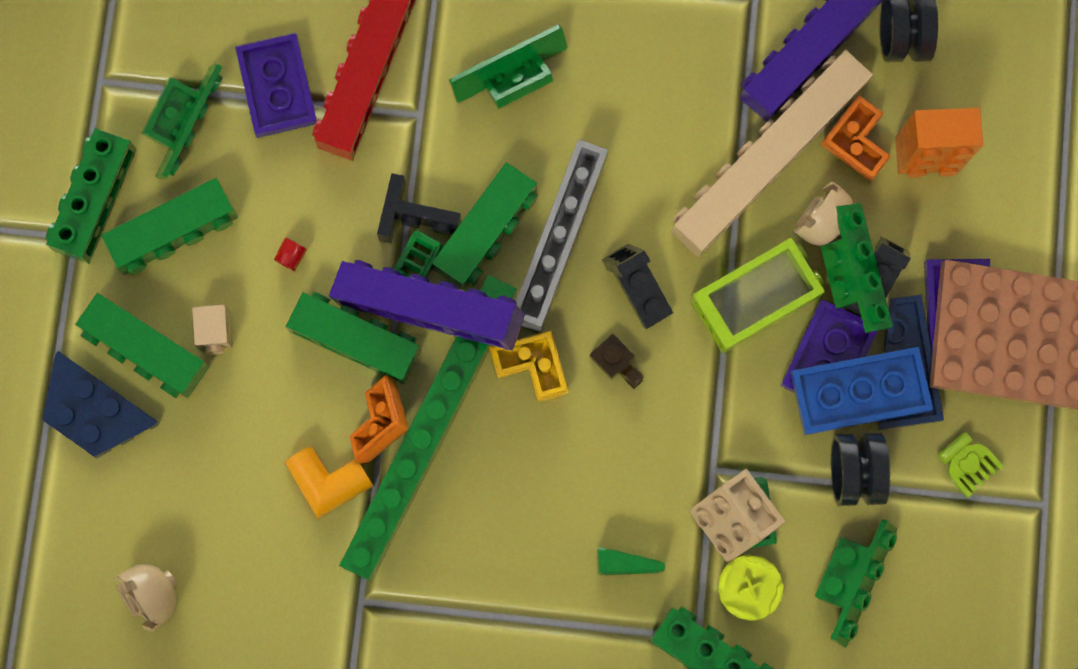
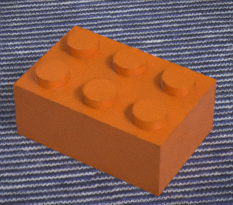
M980 107L915 110L895 137L898 174H908L909 178H920L926 176L927 173L939 172V176L944 177L957 175L958 171H961L984 146Z

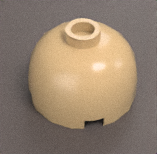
M830 182L822 189L827 194L823 198L815 197L796 223L799 228L794 229V233L813 245L824 246L841 239L836 207L854 204L848 193L834 182Z
M141 564L125 570L114 578V581L121 582L116 588L123 602L134 618L140 615L146 620L141 626L147 631H154L173 615L177 604V596L174 589L178 587V584L168 570L162 572L156 566Z

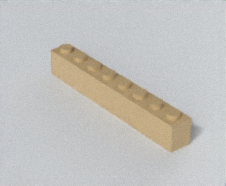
M847 50L839 57L835 54L832 55L822 66L824 72L817 79L812 76L802 86L800 90L803 94L797 100L791 97L779 110L782 115L775 122L770 119L759 130L758 133L761 137L754 144L748 141L737 153L740 158L732 166L729 163L725 164L715 177L718 181L711 188L706 184L695 195L694 199L697 202L689 210L683 207L672 219L675 224L671 233L698 258L868 85L873 74Z

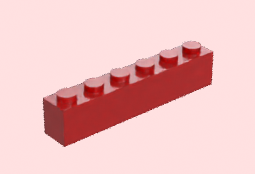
M370 0L367 7H362L357 21L360 25L357 34H352L347 44L346 52L349 53L345 63L341 62L336 71L335 80L338 82L334 92L329 91L325 98L324 108L326 112L322 120L318 119L313 129L312 136L315 137L314 140L318 149L353 161L416 0Z

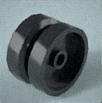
M882 0L879 34L881 53L885 62H903L908 54L915 62L931 61L934 58L938 40V9L936 0Z
M865 433L862 435L859 444L853 434L834 435L831 443L830 468L833 495L837 506H855L859 502L860 497L863 498L867 505L886 504L890 490V462L884 435L882 433Z

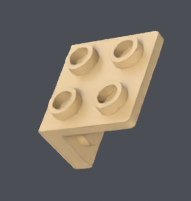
M747 469L730 479L690 509V513L695 518L698 526L703 529L714 544L716 551L722 555L727 563L785 523V520Z

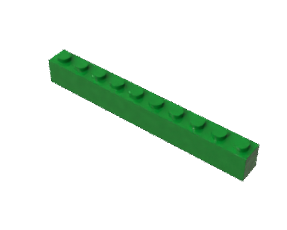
M490 275L487 276L480 290L486 293L487 297L498 299V296H506L513 300L517 298V288ZM460 337L455 338L339 564L340 567L372 582L487 357L491 345Z

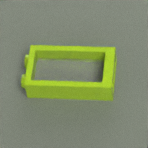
M792 238L692 295L690 302L722 354L816 301L824 294L823 287L825 284L821 275L816 270H811L806 262L808 256L804 248L799 243L795 244Z

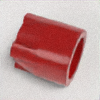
M285 237L274 260L295 272L307 249Z

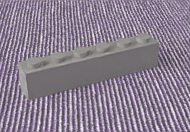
M580 139L577 141L516 301L517 306L525 314L521 327L541 333L606 163L607 149Z

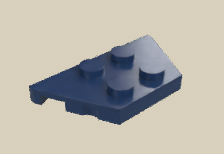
M57 351L42 419L44 422L95 458H99L110 452L112 448L123 445L133 440V437L148 429L152 430L159 425L157 420L64 354Z

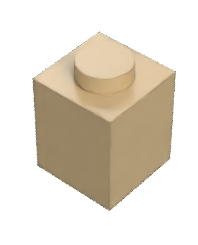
M226 305L192 307L195 346L200 351H204L206 355L222 354L224 349L232 348L230 310Z

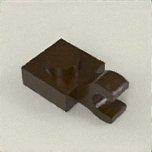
M613 333L590 354V358L611 380L620 374L633 389L643 382V375L629 364L635 359V355Z

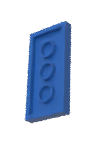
M919 347L790 372L804 436L931 412L933 410Z

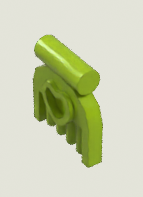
M963 432L942 450L937 457L943 464L949 463L947 473L950 480L966 498H969L973 494L959 478L963 480L971 491L976 492V486L966 475H970L979 486L983 485V481L976 475L977 472L985 480H989L990 477L980 466V462L992 475L996 474V470L984 456L987 457L998 471L1004 466L987 447L981 444L969 445L973 440L969 434Z

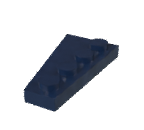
M915 295L889 299L887 305L892 327L885 329L884 353L919 347L933 410L931 412L879 421L878 431L942 422L944 417L939 389L929 387L932 351L922 296Z

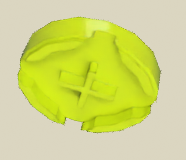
M755 555L737 557L728 563L719 575L717 586L720 602L727 612L738 619L749 621L765 618L774 612L782 600L784 588L781 576L774 564L763 557Z

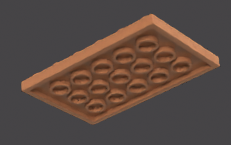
M951 260L942 261L929 387L1078 410V281Z

